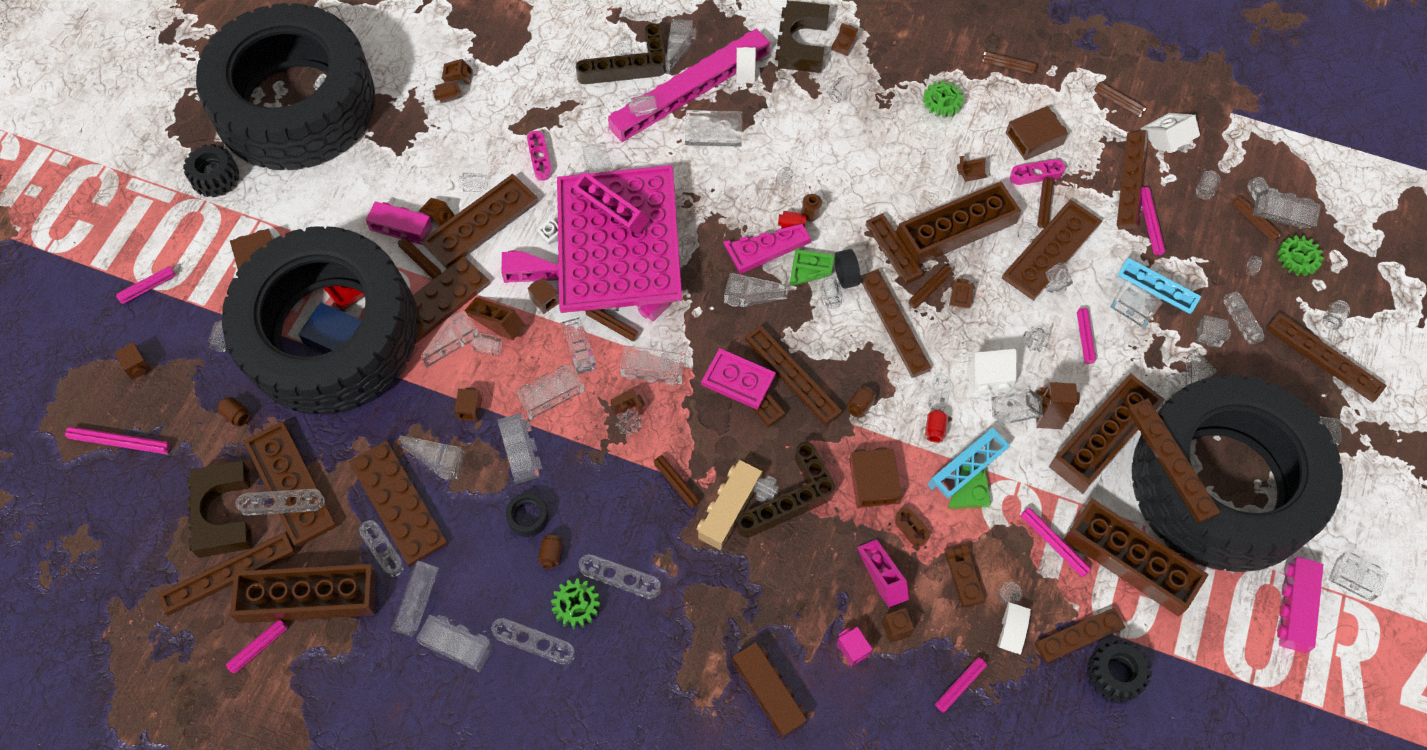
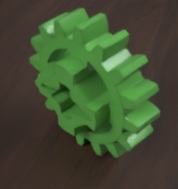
M944 80L941 81V84L934 81L933 86L929 84L928 88L924 91V108H930L929 113L935 112L936 117L939 114H942L943 118H945L946 114L952 117L953 112L958 114L959 109L962 108L964 96L961 95L962 90H957L958 85L951 86L950 81L945 84Z
M1295 235L1292 239L1290 237L1281 244L1277 254L1280 256L1278 261L1284 262L1281 267L1289 268L1288 273L1295 271L1296 276L1302 273L1306 277L1309 273L1311 275L1314 274L1322 265L1321 262L1324 260V257L1321 254L1323 251L1317 250L1319 244L1313 245V239L1306 241L1305 236L1299 239Z
M576 579L575 584H572L570 580H567L568 586L565 587L560 584L561 591H554V596L557 599L551 600V604L556 606L552 608V612L557 614L556 620L558 622L563 619V626L566 627L571 623L572 628L575 629L576 624L580 623V626L584 628L586 620L592 623L591 616H598L595 608H600V602L597 601L600 599L599 594H593L595 587L591 586L588 588V581L580 584L579 579ZM586 594L589 596L591 600L590 605L588 604V602L584 601L586 598ZM572 602H580V605L576 604L574 607H572ZM561 603L567 606L565 613L561 609Z

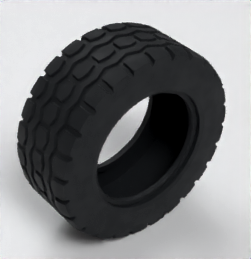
M287 3L273 4L271 8L267 5L254 9L253 13L248 11L236 17V21H229L221 27V32L217 31L208 41L209 45L204 47L197 64L196 88L198 96L222 142L243 160L256 166L267 167L273 170H284V168L287 170L303 169L305 165L307 168L322 164V160L327 162L337 157L339 151H346L354 144V140L359 139L365 131V127L368 126L375 104L374 82L358 38L350 27L334 14L328 11L325 12L323 9L315 6L308 7L306 4L292 3L289 6ZM290 67H311L327 73L321 86L308 98L285 107L270 108L249 102L256 86L263 79L279 70Z
M323 226L307 227L305 231L297 229L285 233V238L278 236L266 243V248L261 246L250 256V262L245 261L236 272L238 278L232 279L227 290L228 296L225 297L223 303L222 329L224 340L233 361L239 369L273 401L288 409L306 414H336L339 410L346 412L358 408L360 403L365 405L377 398V393H384L394 384L393 379H398L405 370L406 362L410 361L415 348L414 343L417 340L418 311L414 297L390 256L374 241L359 233L343 228L327 226L326 229ZM331 286L350 287L365 294V311L362 321L355 333L343 345L329 353L314 357H297L283 352L281 346L283 323L293 306L303 297L318 289Z
M1224 375L1222 377L1213 376L1193 382L1177 391L1166 401L1158 411V415L1190 465V445L1192 440L1215 435L1236 439L1254 449L1270 467L1276 481L1277 501L1273 511L1248 513L1230 508L1210 495L1221 513L1214 518L1197 524L1143 435H1141L1133 454L1131 470L1132 481H1134L1133 490L1136 501H1140L1138 506L1146 521L1150 520L1149 526L1158 537L1166 539L1164 543L1177 553L1183 552V557L1197 564L1203 562L1204 566L1212 569L1247 572L1262 570L1281 563L1326 527L1333 517L1341 497L1343 481L1342 464L1339 463L1341 458L1336 443H1331L1333 437L1326 425L1319 423L1321 418L1310 407L1305 408V402L1292 393L1287 395L1285 393L1286 389L1271 382L1265 384V381L1259 378L1247 376L1243 379L1242 375Z

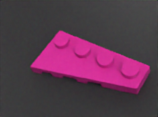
M803 224L778 229L775 233L769 234L764 232L760 233L757 237L748 238L746 236L740 238L739 241L730 242L729 240L723 243L739 274H742L811 243V238Z

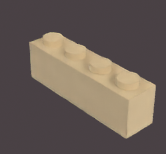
M741 460L738 461L736 466L732 465L727 475L729 477L726 484H721L717 492L719 496L716 502L712 501L707 509L708 516L706 519L702 518L697 527L698 539L721 551L736 526L739 516L743 513L762 479L761 470Z

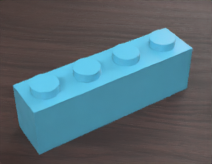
M1127 258L1117 275L1188 314L1193 312L1202 297L1130 258Z

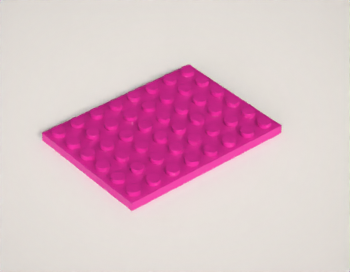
M673 165L588 173L650 219L639 235L635 234L573 188L582 174L557 177L559 309L561 313L683 301Z

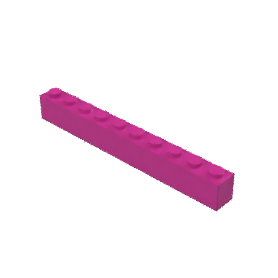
M757 28L747 32L738 40L732 41L729 45L717 50L711 56L703 58L694 66L688 67L679 75L673 76L669 81L658 85L655 89L643 94L637 100L629 102L625 107L611 113L608 116L609 129L621 142L626 141L736 74L737 48L755 47V62L769 54L770 41Z

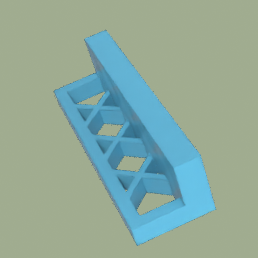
M991 428L932 477L927 485L932 490L937 487L949 499L1005 452L1010 445L994 428ZM993 439L1002 446L999 451L989 450V443ZM977 453L985 454V462L983 464L974 463V455ZM961 466H970V475L960 476L959 468ZM947 478L955 479V488L951 491L942 484Z

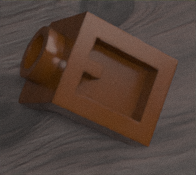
M842 23L831 50L848 56L856 43L858 29Z
M463 59L455 60L444 64L441 79L444 82L462 79L466 84H470L473 70Z
M432 197L419 210V212L430 216V219L435 220L439 227L454 217V213L446 202Z
M957 279V282L953 281L951 283L952 291L949 306L969 309L974 284H969V280Z
M633 389L611 399V408L615 415L629 411L632 406L635 407L639 415L643 414L644 401L641 395H636Z

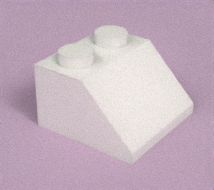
M1168 113L1141 128V131H1147L1149 141L1158 150L1167 151V153L1177 151L1182 145L1190 144L1193 142V139L1200 136L1196 116L1192 114Z
M1016 349L974 353L967 369L971 393L987 394L991 391L1007 392L1012 390L1016 382Z

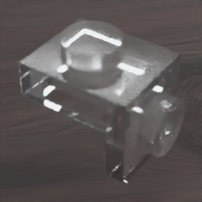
M1064 262L1057 263L1046 272L1050 283L1045 288L1047 292L1060 294L1073 284Z

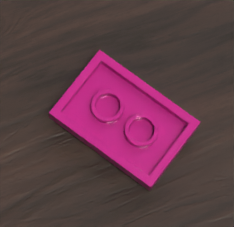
M719 348L701 381V385L758 410L776 376V372Z

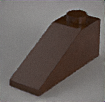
M477 297L463 311L467 316L496 334L510 340H514L526 326L514 309Z

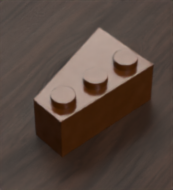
M1049 382L1044 387H1040L1039 390H1035L1036 428L1062 430L1065 423L1069 421V416L1074 413L1075 406L1080 402V393L1077 392L1076 384Z

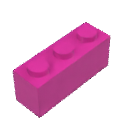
M375 201L366 218L370 231L398 239L405 237L410 242L422 245L421 240L428 236L433 228L430 216L422 212L416 213L404 207L398 208L386 202L380 203Z

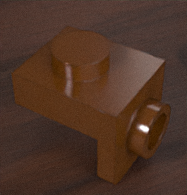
M960 156L957 170L965 182L988 178V162L986 158L966 161L964 156Z

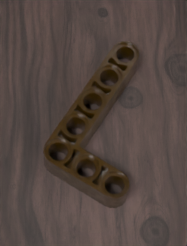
M650 23L645 27L647 53L578 61L576 63L578 82L581 84H595L664 75L666 72V57L660 26L656 23Z
M807 441L799 443L795 454V461L807 485L742 513L738 518L737 524L740 536L745 538L752 537L832 500L835 483L812 443ZM807 452L810 456L804 457L800 453ZM810 470H817L820 474L813 475ZM820 488H827L830 492L823 493L820 491ZM807 496L811 500L808 502H804L800 499V497ZM789 505L792 509L788 511L783 510L781 506ZM769 513L772 518L764 519L761 515ZM750 522L753 526L745 528L742 526V523Z

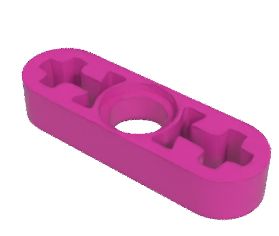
M532 131L527 135V142L534 174L538 180L545 181L551 177L552 171L544 135L540 131ZM534 139H538L539 146H535ZM536 153H543L544 157L537 159L534 155ZM540 165L544 166V173H541Z
M1055 159L1017 165L1011 171L1010 180L1016 185L1041 182L1045 177L1052 178L1053 180L1059 179L1064 173L1065 164ZM1038 169L1042 172V175H1035L1032 170Z

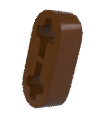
M908 508L900 509L895 517L896 526L914 546L921 547L925 545L930 536L927 527L912 510ZM902 516H903V517H907V516H908V517H909L908 522H907V521L902 522V521H901ZM916 532L918 534H920L921 532L924 534L922 539L920 537L917 539L915 538Z

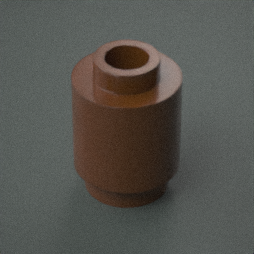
M451 80L434 85L435 89L432 90L435 100H439L440 103L458 99V96H461L457 81L452 82Z
M808 194L803 198L801 213L806 215L807 221H815L819 218L822 199L816 194Z
M866 386L858 389L847 403L848 412L854 417H864L875 402V392Z
M233 397L224 398L218 404V413L233 425L243 426L250 419L248 409Z
M546 535L544 540L541 541L537 562L541 564L542 568L554 569V567L559 566L563 549L562 538L555 535Z

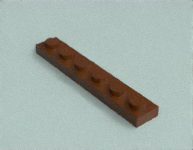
M1146 130L1127 133L1117 217L1118 230L1138 228L1148 139Z
M879 269L861 275V283L911 378L930 372L931 366Z
M1281 313L1276 316L1266 329L1372 403L1377 400L1387 386Z
M761 325L745 336V341L825 426L842 414V410Z
M1146 399L1129 406L1127 409L1128 413L1197 524L1218 516L1221 512L1150 400Z
M283 533L159 593L158 597L163 610L169 616L232 585L234 571L263 570L294 555L295 551L288 535Z

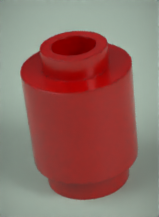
M783 211V214H779L778 226H782L781 229L803 224L805 228L806 215H802L801 212Z
M933 410L927 414L925 435L928 441L939 443L946 437L948 415L943 411Z

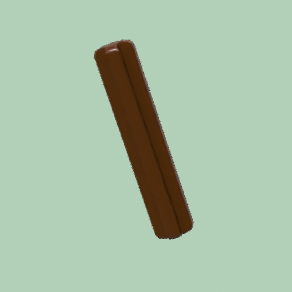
M984 52L982 58L984 63L1029 74L1035 73L1037 65L1036 63L990 52Z
M1099 82L1094 89L1098 94L1139 117L1146 111L1145 106L1102 82Z
M1045 177L1042 182L1037 222L1039 228H1045L1049 223L1054 180Z
M1239 196L1234 200L1233 206L1272 242L1280 238L1281 233L1243 197Z
M403 237L398 241V246L432 279L441 274V270L407 238Z
M944 265L909 299L908 304L913 309L918 308L952 274V268Z
M600 309L585 311V314L631 341H635L639 336V332Z
M662 455L658 456L654 460V465L689 507H696L700 503V499Z

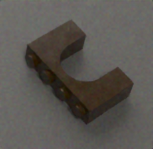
M787 0L786 7H782L781 18H784V21H780L779 32H782V35H778L777 46H780V49H776L775 60L778 61V68L821 73L824 47L801 44L795 41L791 35L800 29L827 31L830 5Z
M243 461L190 469V478L187 479L188 489L190 490V497L187 502L188 508L191 511V518H188V527L191 531V538L188 540L190 551L198 558L252 549V528L246 521L214 525L208 523L207 520L208 507L217 496L226 492L250 488L249 468Z

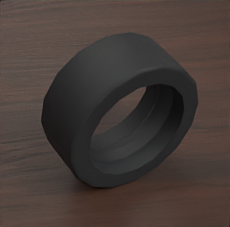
M847 249L836 252L834 263L841 287L846 289L860 285V268L854 251Z
M519 494L512 498L507 505L506 519L508 525L519 536H535L546 527L549 518L548 510L543 499L536 494ZM524 504H534L540 510L538 521L530 526L519 525L514 517L515 511Z

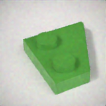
M796 249L789 286L831 276L834 255Z
M963 466L959 475L969 476L970 466ZM985 468L952 495L948 509L990 507L991 501Z

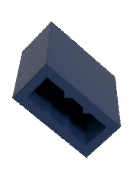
M320 302L298 335L303 344L326 354L348 341L358 329L362 320Z

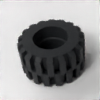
M215 144L210 146L202 145V148L197 147L194 152L188 154L189 158L185 159L186 164L183 165L184 174L193 189L205 197L210 195L217 197L219 194L221 196L225 195L224 192L226 191L230 192L232 190L231 187H235L236 181L239 180V169L231 153L226 148L224 149L223 146L219 145L216 147ZM217 168L213 172L207 173L208 171Z
M1116 640L1114 643L1109 641L1105 645L1103 644L1090 657L1091 660L1087 664V667L1090 668L1087 671V677H1091L1089 684L1096 687L1094 690L1096 694H1103L1102 698L1104 700L1111 698L1112 703H1117L1119 700L1121 703H1125L1128 700L1131 701L1141 694L1150 683L1148 679L1152 676V671L1148 670L1151 667L1150 661L1146 662L1145 658L1147 655L1145 652L1141 654L1139 652L1140 647L1137 645L1132 647V642L1126 641L1123 644L1122 640ZM1109 661L1120 662L1126 667L1129 673V682H1120L1110 674L1108 668Z

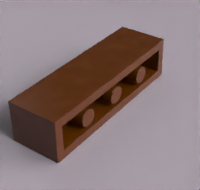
M755 642L734 655L732 663L781 739L784 740L806 725L807 713L802 705L797 706L793 700V697H795L793 691L788 685L784 686L780 680L782 677L781 673L775 665L771 666L767 660L769 655L764 647L761 646L759 648Z

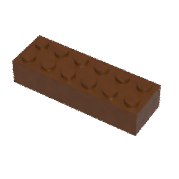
M1000 181L899 223L897 235L917 265H920L1017 224L1021 209Z
M1130 373L1055 456L1049 468L1084 494L1139 431L1127 411L1128 407L1149 399L1155 410H1157L1165 399Z
M1093 498L1090 499L1063 539L1178 617L1189 608L1209 575Z
M371 564L234 571L230 616L238 623L268 622L279 619L286 621L375 616L377 572Z

